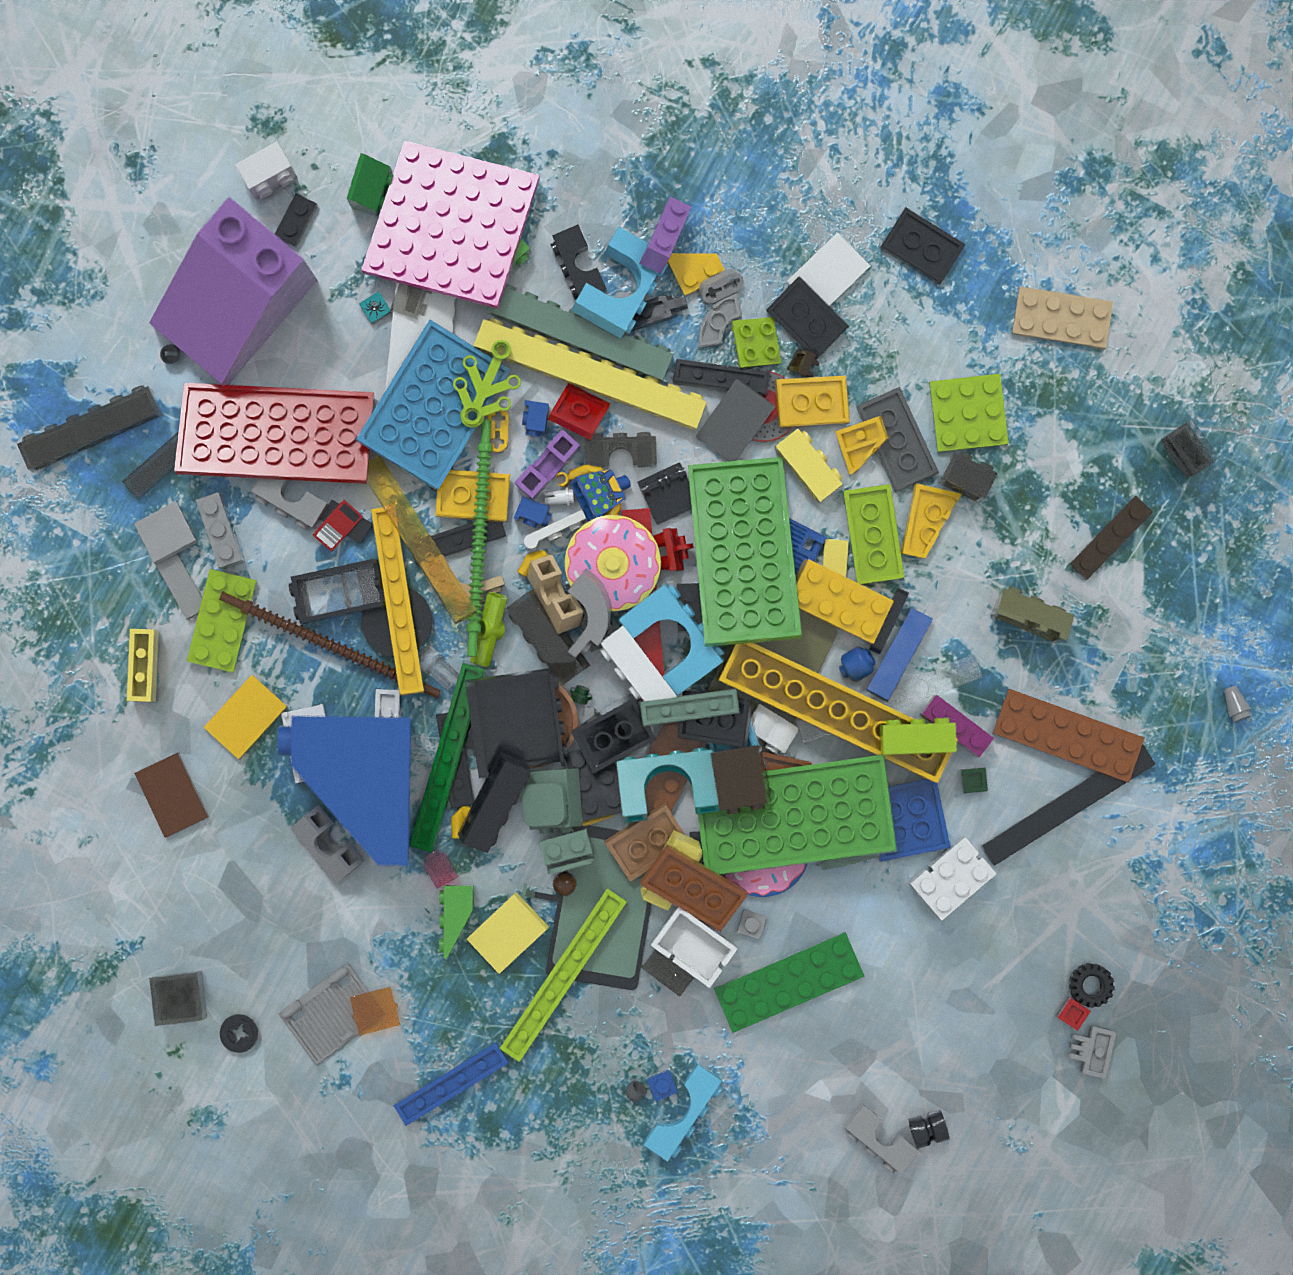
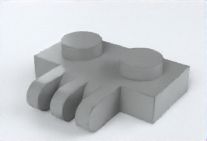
M1091 1026L1089 1037L1073 1034L1072 1039L1082 1042L1081 1045L1071 1043L1070 1048L1079 1050V1055L1069 1053L1068 1058L1084 1061L1082 1074L1106 1079L1117 1032Z

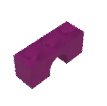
M933 695L920 713L930 723H935L934 718H949V723H956V739H958V744L975 757H980L994 739V737L938 695Z

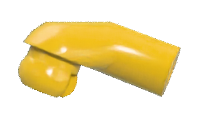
M463 806L452 815V838H459L458 832L471 807Z

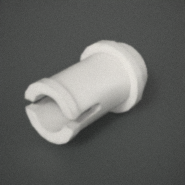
M566 487V490L545 491L546 506L560 504L570 506L571 503H575L574 492L569 487Z

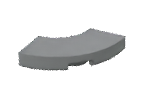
M738 293L721 299L708 311L699 330V349L722 345L723 333L731 321L742 318Z

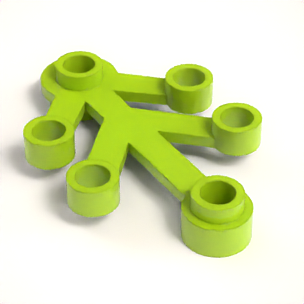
M498 340L492 345L493 359L483 381L477 369L476 358L468 355L463 359V366L468 370L477 393L473 403L466 390L468 387L467 381L463 377H458L453 381V387L459 393L464 406L460 414L461 421L469 428L480 426L487 415L498 411L506 412L511 408V401L505 396L500 397L495 403L482 407L487 397L508 389L516 390L521 385V380L517 375H510L506 380L492 385L502 360L507 359L511 354V347L504 340ZM499 347H504L506 349V353L504 355H499L497 353V349ZM468 359L474 360L475 363L472 367L466 366L465 363ZM512 378L518 380V384L514 387L509 384ZM460 380L465 383L462 389L456 387V383ZM507 400L509 403L508 407L501 408L499 405L500 401ZM470 412H475L477 414V418L475 420L468 419V414Z

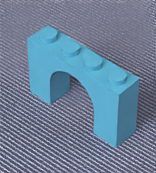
M618 226L603 254L631 271L636 281V292L626 298H614L586 283L571 311L621 339L625 332L628 334L631 332L636 323L632 318L635 313L641 314L647 303L643 301L645 295L651 296L657 285L654 282L657 275L661 277L668 264L665 265L661 274L639 264L648 243Z
M666 582L623 614L619 621L632 638H635L653 623L660 620H674L686 628L691 639L690 652L682 661L663 675L665 681L678 696L721 664L725 659L723 656L725 652L721 646L705 647L703 623L698 624L694 619L696 614L689 604L684 605L679 599L681 594L673 584L669 586Z

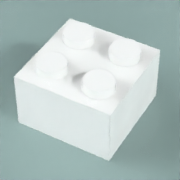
M277 141L235 164L255 199L268 197L273 193V189L279 186L286 187L294 181L293 178L297 177Z

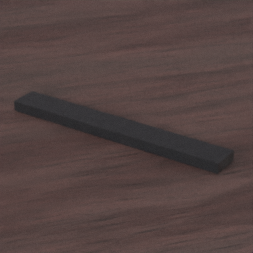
M1143 744L1130 780L1156 765ZM1096 772L981 846L995 866L1121 787L1126 782Z

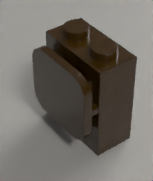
M761 745L710 753L720 811L726 810L727 814L740 813L741 807L750 806L752 811L764 809L765 803H771L767 770L764 764Z

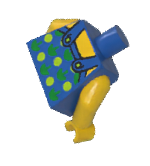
M589 464L572 469L568 474L564 472L556 474V478L566 477L565 482L558 486L567 487L570 484L588 522L601 516L618 515L622 509L621 502L625 500L623 491L631 487L630 480L626 475L616 478L613 470H604L600 466Z

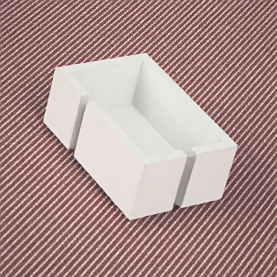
M963 836L953 843L951 848L946 849L928 865L933 870L931 873L923 869L908 882L941 921L996 875V872L983 857L979 856L976 858L979 852Z
M679 907L675 909L651 943L652 947L667 958L670 957L671 953L675 955L672 958L674 963L709 988L722 972V968L718 966L721 962L722 965L726 966L738 949L734 944L698 918Z

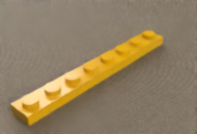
M395 506L371 509L400 696L424 693Z

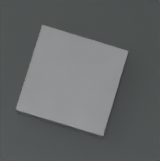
M177 501L134 523L155 565L198 543Z

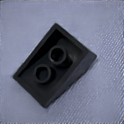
M632 694L610 704L571 730L592 773L657 740L650 726H643L641 709Z

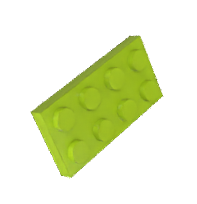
M891 484L844 490L843 497L856 582L862 585L905 578Z
M209 569L187 662L234 672L248 615L241 613L240 609L219 600L224 591L243 601H251L256 580Z

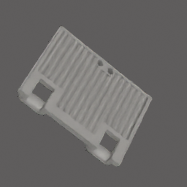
M346 963L279 1013L281 1019L316 1066L386 1015L349 963ZM347 975L350 982L341 988L338 981ZM301 1010L304 1016L295 1022L291 1016Z

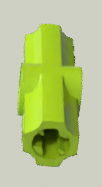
M488 592L481 616L482 620L479 621L481 632L478 633L477 657H471L470 662L484 667L490 666L496 641L501 640L505 633L502 618L508 597L495 592Z

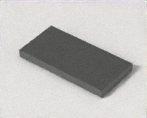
M900 387L856 406L863 422L878 416L882 417L888 439L876 452L895 493L939 473Z

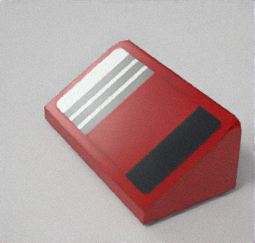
M343 500L313 533V536L333 552L364 516L347 501Z

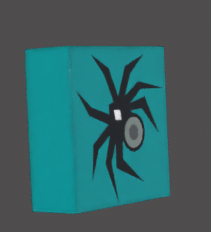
M379 291L359 303L371 324L376 323L392 312Z

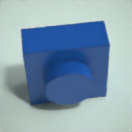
M669 1069L647 1078L656 1102L678 1093Z

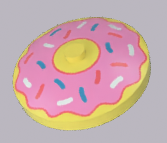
M619 515L601 516L584 524L570 540L565 555L566 576L570 586H572L587 568L606 588L611 602V611L625 610L637 605L652 592L660 574V552L651 533L637 521Z

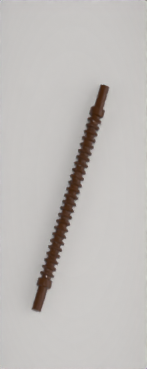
M224 591L219 600L240 609L241 613L245 615L251 614L252 618L256 616L258 621L263 619L265 624L270 622V626L276 625L277 629L283 628V632L287 630L289 635L294 633L296 638L302 637V641L307 639L309 644L313 642L314 646L320 645V648H326L327 652L333 651V655L338 653L340 658L344 656L346 661L351 659L352 663L357 662L358 666L364 665V669L370 668L371 672L375 670L377 675L382 673L384 678L388 676L389 680L395 679V683H398L396 667L391 668L390 664L386 666L384 661L379 663L377 658L373 660L372 656L366 657V653L360 654L359 650L353 651V647L348 649L346 644L344 646L340 645V641L335 643L334 639L329 640L328 636L322 637V633L316 634L315 630L309 631V627L304 629L302 624L298 626L296 621L291 623V619L285 620L284 616L278 617V613L274 615L272 610L267 612L265 607L260 609L258 604L254 606V603L250 600L243 601ZM422 682L424 693L438 699L441 690Z

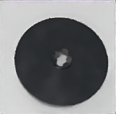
M408 588L418 651L430 636L433 618L429 604L424 597L415 590ZM386 607L363 611L361 626L367 642L381 654L394 657Z

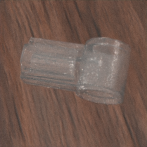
M428 643L418 654L420 669L427 675L430 674L442 687L449 691L457 682L459 673Z

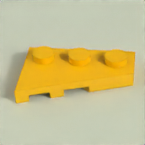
M915 484L901 554L925 559L936 541L942 526L948 520L954 505L962 494Z

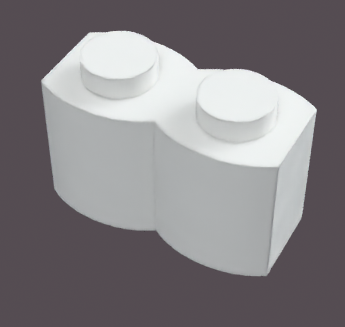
M759 703L755 705L751 712V721L757 739L760 738L767 742L765 747L775 754L779 751L785 753L799 728Z

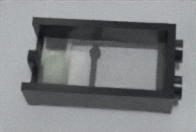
M376 559L291 576L289 591L291 596L295 597L296 606L293 607L296 620H299L300 624H308L386 607L379 562Z

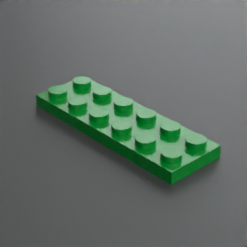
M843 932L717 986L714 990L732 1033L865 976L846 932Z

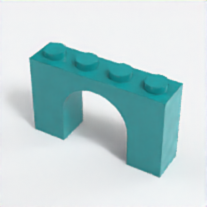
M697 748L689 753L673 751L669 755L664 756L649 754L645 758L625 757L621 761H616L624 823L648 820L645 790L649 781L654 776L663 772L681 774L689 781L693 790L696 814L720 812L710 754L713 753L712 750Z

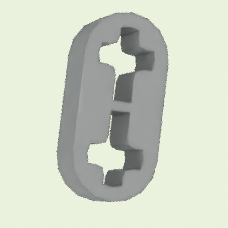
M726 269L704 280L699 286V293L706 302L714 303L739 291L743 286L744 280L736 269ZM731 277H734V278H735L733 284H730V283H729V282H730V279H729V278H731ZM710 287L713 288V293L711 295L708 294V289Z

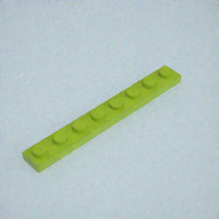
M608 888L606 889L501 1045L500 1049L520 1062L627 903L626 900Z

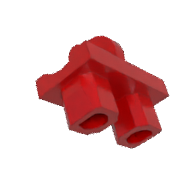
M665 528L663 532L653 536L658 548L666 547L667 556L660 557V570L683 571V560L689 559L687 550L693 549L694 545L693 543L686 544L685 535L678 536L677 528Z

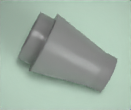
M1237 685L1223 690L1229 718H1232L1234 723L1252 716L1250 712L1252 709L1238 690Z

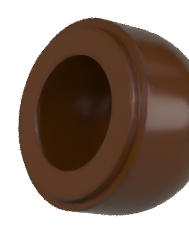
M561 872L554 877L552 885L558 895L568 896L575 891L577 883L571 873Z

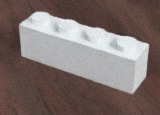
M624 626L600 643L603 647L600 649V652L607 661L611 659L617 665L614 669L622 681L627 678L632 685L628 689L637 700L640 697L643 701L677 697Z

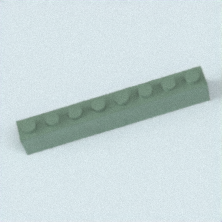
M507 283L499 308L487 306V314L579 351L586 352L599 359L610 361L622 368L632 369L642 376H651L658 379L662 384L673 359V353H670L671 349L660 344H657V347L648 344L647 339L635 335V338L627 336L626 332L620 339L572 312L571 309L567 312L560 309V305L553 301L547 300V303L539 301L538 296L530 292H525V294L516 291V287Z

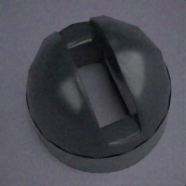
M166 345L161 349L160 357L163 362L173 364L179 360L180 350L175 345ZM176 351L177 356H165V352Z

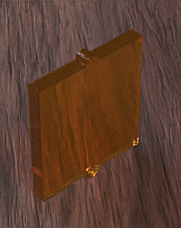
M391 986L350 997L354 1012L352 1018L356 1020L359 1036L400 1025L396 1009L398 1004L394 1001Z

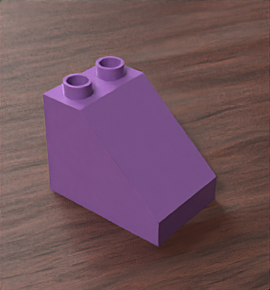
M228 197L195 236L149 323L223 386L229 385L318 280L301 256L232 198Z

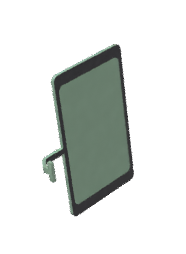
M592 825L574 827V831L588 829L595 858L594 863L563 871L571 873L575 877L577 883L575 891L568 896H558L527 891V884L524 883L522 898L524 901L525 897H533L558 902L546 973L547 975L550 974L608 888L626 900L627 903L574 981L635 990L638 987L652 903L642 899L640 891L642 888L640 881L646 872L630 882L604 841L620 830Z

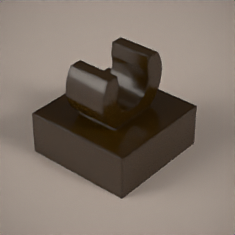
M797 349L787 370L793 374L813 377L814 374L809 369L811 365L818 366L819 362L815 359L816 355L811 351Z

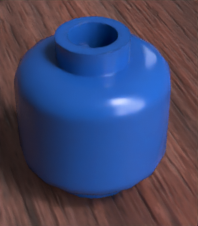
M857 646L841 656L842 665L839 666V670L845 679L849 677L852 681L858 682L873 673L876 662L867 648L863 649Z

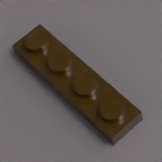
M1134 496L1069 565L1085 580H1088L1153 511L1137 496Z

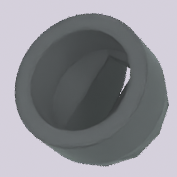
M636 1080L632 1081L626 1089V1096L628 1099L631 1098L632 1102H639L647 1094L646 1087Z

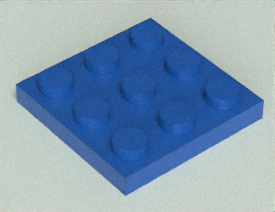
M928 779L889 786L897 851L880 853L879 861L882 862L951 848L938 784Z

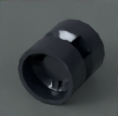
M941 1109L927 1113L925 1118L919 1115L908 1119L917 1149L930 1146L933 1140L936 1143L950 1140Z

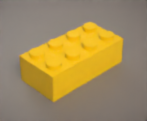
M809 559L803 560L796 575L800 611L868 644H874L894 600Z

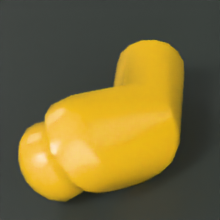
M544 550L528 553L517 572L527 577L530 562L549 554H546Z

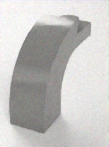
M587 568L568 590L572 596L583 604L588 615L586 629L568 651L574 657L580 652L585 654L593 643L598 646L607 632L611 620V602L607 590L602 582Z

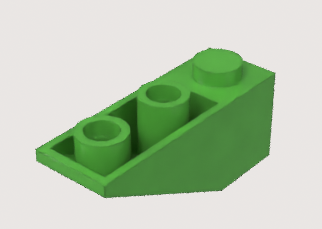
M444 885V890L439 892V904L444 905V914L439 915V928L444 929V938L439 939V953H444L443 958L449 957L474 910V885Z

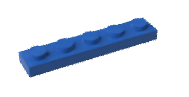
M495 1042L393 1106L405 1126L505 1066L509 1061L498 1043Z

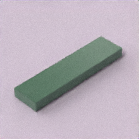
M736 689L640 702L643 726L739 713Z

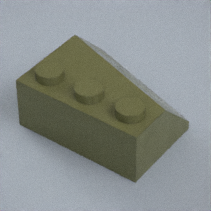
M1011 586L1008 589H1001L990 615L1055 644L1067 641L1074 615L1066 612L1065 609L1055 605H1047L1044 603V600L1035 596L1030 598L1024 596L1021 590Z

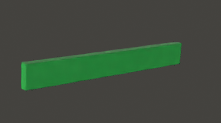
M462 663L409 846L430 853L434 852L471 726L465 680L484 678L487 669Z

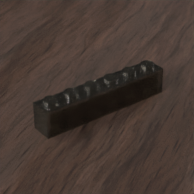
M144 385L135 387L129 395L124 397L123 395H118L109 400L110 403L104 406L98 404L88 408V413L81 416L79 414L72 415L66 418V422L61 425L52 424L44 428L45 432L38 435L32 433L24 436L22 442L18 443L17 446L27 469L31 472H36L163 416L153 390L149 386L145 387Z

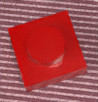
M1069 997L1058 1013L1057 1018L1078 1031L1091 1011Z

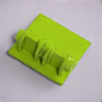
M773 317L731 321V330L734 333L735 339L734 345H736L735 352H737L739 361L737 364L740 368L749 369L752 366L782 363Z

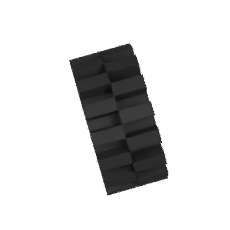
M1086 963V965L1078 966L1079 968L1072 972L1074 974L1069 979L1071 981L1069 989H1071L1072 997L1078 1003L1090 1008L1101 1007L1102 1004L1108 1003V999L1113 996L1112 991L1115 990V986H1113L1114 978L1111 977V973L1095 963ZM1089 976L1097 977L1101 983L1100 990L1093 995L1087 994L1083 989V982Z

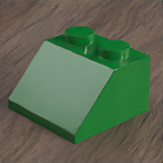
M360 153L347 195V200L352 209L379 216L385 200L386 190L391 185L394 176L390 166Z

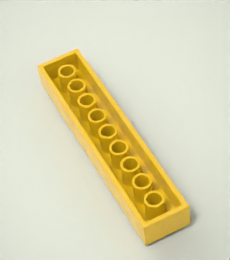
M755 643L735 644L718 681L875 755H883L881 754L880 725H886V720H901V724H910V719H914ZM952 752L884 755V758L925 779L938 783Z

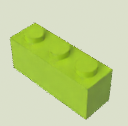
M934 718L935 723L925 724V719H910V724H901V720H886V725H880L881 754L957 752L956 723H949V718Z

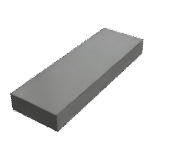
M177 553L156 566L186 619H190L199 613L202 595Z

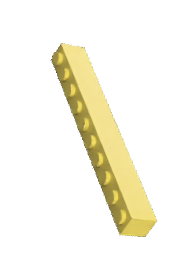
M490 318L489 321L483 319L474 343V347L493 356L492 345L498 340H504L511 347V354L505 361L567 384L570 383L578 388L697 431L707 403L703 400V396L693 392L687 395L680 392V387L668 384L667 387L658 384L659 380L651 376H646L645 379L636 376V371L626 367L623 370L614 367V363L604 359L598 362L593 360L592 355L586 352L579 351L578 354L569 351L570 347L561 343H557L556 346L547 343L548 339L535 334L534 337L525 335V330L515 326L509 329L504 327V323L497 319ZM499 347L497 349V353L499 355H504L506 353V349L504 347Z

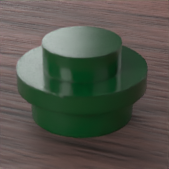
M577 685L576 688L571 687L569 691L573 701L587 705L588 701L592 700L593 697L589 693L590 689L582 685Z

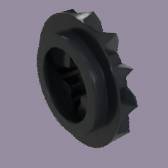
M232 1015L221 1025L220 1040L229 1051L235 1053L246 1052L255 1045L258 1039V1028L254 1020L246 1015ZM243 1024L242 1031L249 1035V1037L242 1036L236 1043V1034L230 1030H237Z

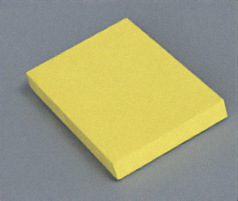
M516 892L477 928L467 940L500 974L542 935L549 926Z

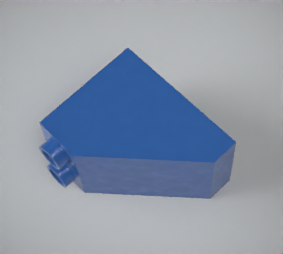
M291 716V726H279L278 755L291 756V767L376 864L381 866H408L411 718Z

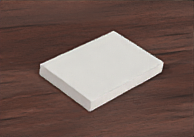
M837 232L786 283L790 286L798 276H801L831 306L870 268V265Z

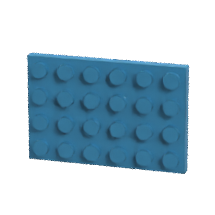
M429 319L355 441L438 491L475 428L465 426L461 421L460 414L464 406L459 393L453 387V381L458 377H463L467 381L468 387L466 390L473 403L477 393L468 370L463 366V359L468 355L476 358L477 369L483 381L493 358ZM468 359L465 364L467 367H472L475 362L473 359ZM501 364L492 385L504 381L511 369ZM461 380L456 383L458 389H462L465 386V383ZM495 395L487 397L482 407L489 405ZM470 412L468 414L469 420H475L477 418V414L475 412Z

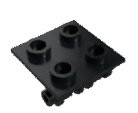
M680 462L637 482L657 525L692 509L689 480Z

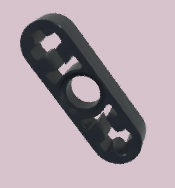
M897 588L892 598L894 602L874 644H871L869 647L870 651L881 654L909 592Z

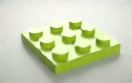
M1001 374L929 382L937 453L1009 444Z

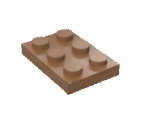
M665 802L647 813V821L633 822L604 841L630 882L649 870L662 852L673 830L685 835Z

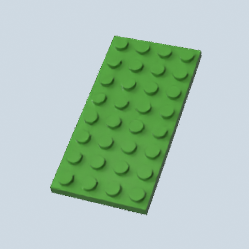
M772 457L688 465L705 647L802 638L783 458Z
M884 755L767 771L771 803H765L764 809L751 811L750 806L741 807V812L727 814L726 810L698 814L704 866L719 875L897 851Z

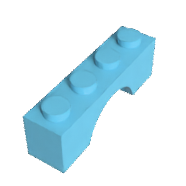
M697 1062L684 1081V1085L690 1094L688 1111L676 1122H657L644 1140V1146L667 1162L670 1157L675 1158L682 1148L679 1144L684 1136L689 1138L696 1126L693 1123L697 1117L702 1118L707 1112L709 1106L706 1104L711 1097L716 1098L723 1087L720 1085L722 1082L721 1078Z

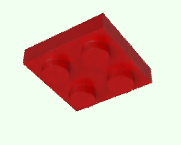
M568 383L550 412L548 420L591 440L609 410L611 403Z

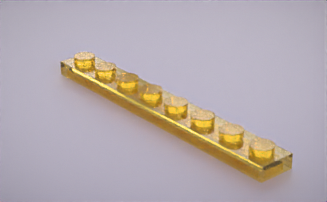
M379 455L369 460L367 483L454 623L458 624L476 614L477 610L381 456Z

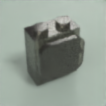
M1192 418L1161 439L1164 447L1187 479L1219 458Z

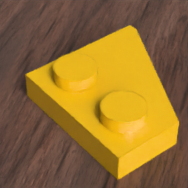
M671 253L667 261L685 297L698 291L700 284L704 280L725 270L717 254Z
M881 416L835 431L849 474L856 473L888 439Z

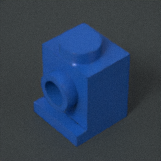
M525 400V408H529L528 411H524L522 425L526 426L525 435L539 437L540 434H545L549 403Z
M522 496L514 520L519 522L520 518H523V523L536 528L537 525L546 527L550 522L552 514L548 513L550 510L548 506Z

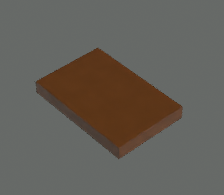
M178 752L134 773L164 838L209 817Z

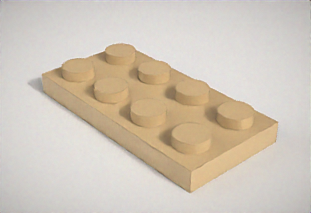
M1020 286L1011 334L1106 349L1113 301Z

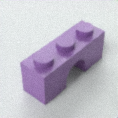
M672 197L669 198L639 264L661 274L674 249L691 206Z
M562 429L546 446L543 454L514 482L515 485L531 500H535L556 474L580 450V445Z

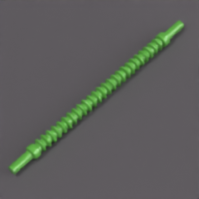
M483 420L481 443L478 444L477 451L480 453L477 458L480 461L477 462L479 468L476 469L479 475L476 476L478 482L475 484L478 488L475 489V492L478 494L475 496L477 502L474 503L477 506L474 509L476 515L473 516L476 519V522L473 523L475 529L472 530L475 533V536H472L475 542L472 543L474 549L471 552L474 553V556H471L473 563L470 564L473 567L470 573L473 575L469 577L472 580V583L469 584L472 589L469 590L471 597H468V599L471 600V603L468 604L470 610L467 613L470 614V617L467 618L469 623L466 625V631L469 632L468 657H477L478 633L481 632L479 621L482 619L479 618V615L482 614V611L479 609L482 608L480 601L483 598L480 595L483 594L481 587H484V585L481 584V581L484 580L482 574L485 573L482 570V567H485L482 561L485 560L483 554L486 551L483 550V547L486 546L484 540L487 539L484 536L487 530L484 528L488 525L485 523V520L488 519L485 514L488 513L486 507L489 504L486 500L489 499L487 493L490 492L487 489V486H490L487 480L490 479L488 473L491 470L488 469V466H491L489 460L492 459L489 453H492V444H490L491 420Z

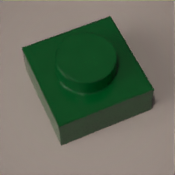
M986 767L961 769L963 793L988 791Z

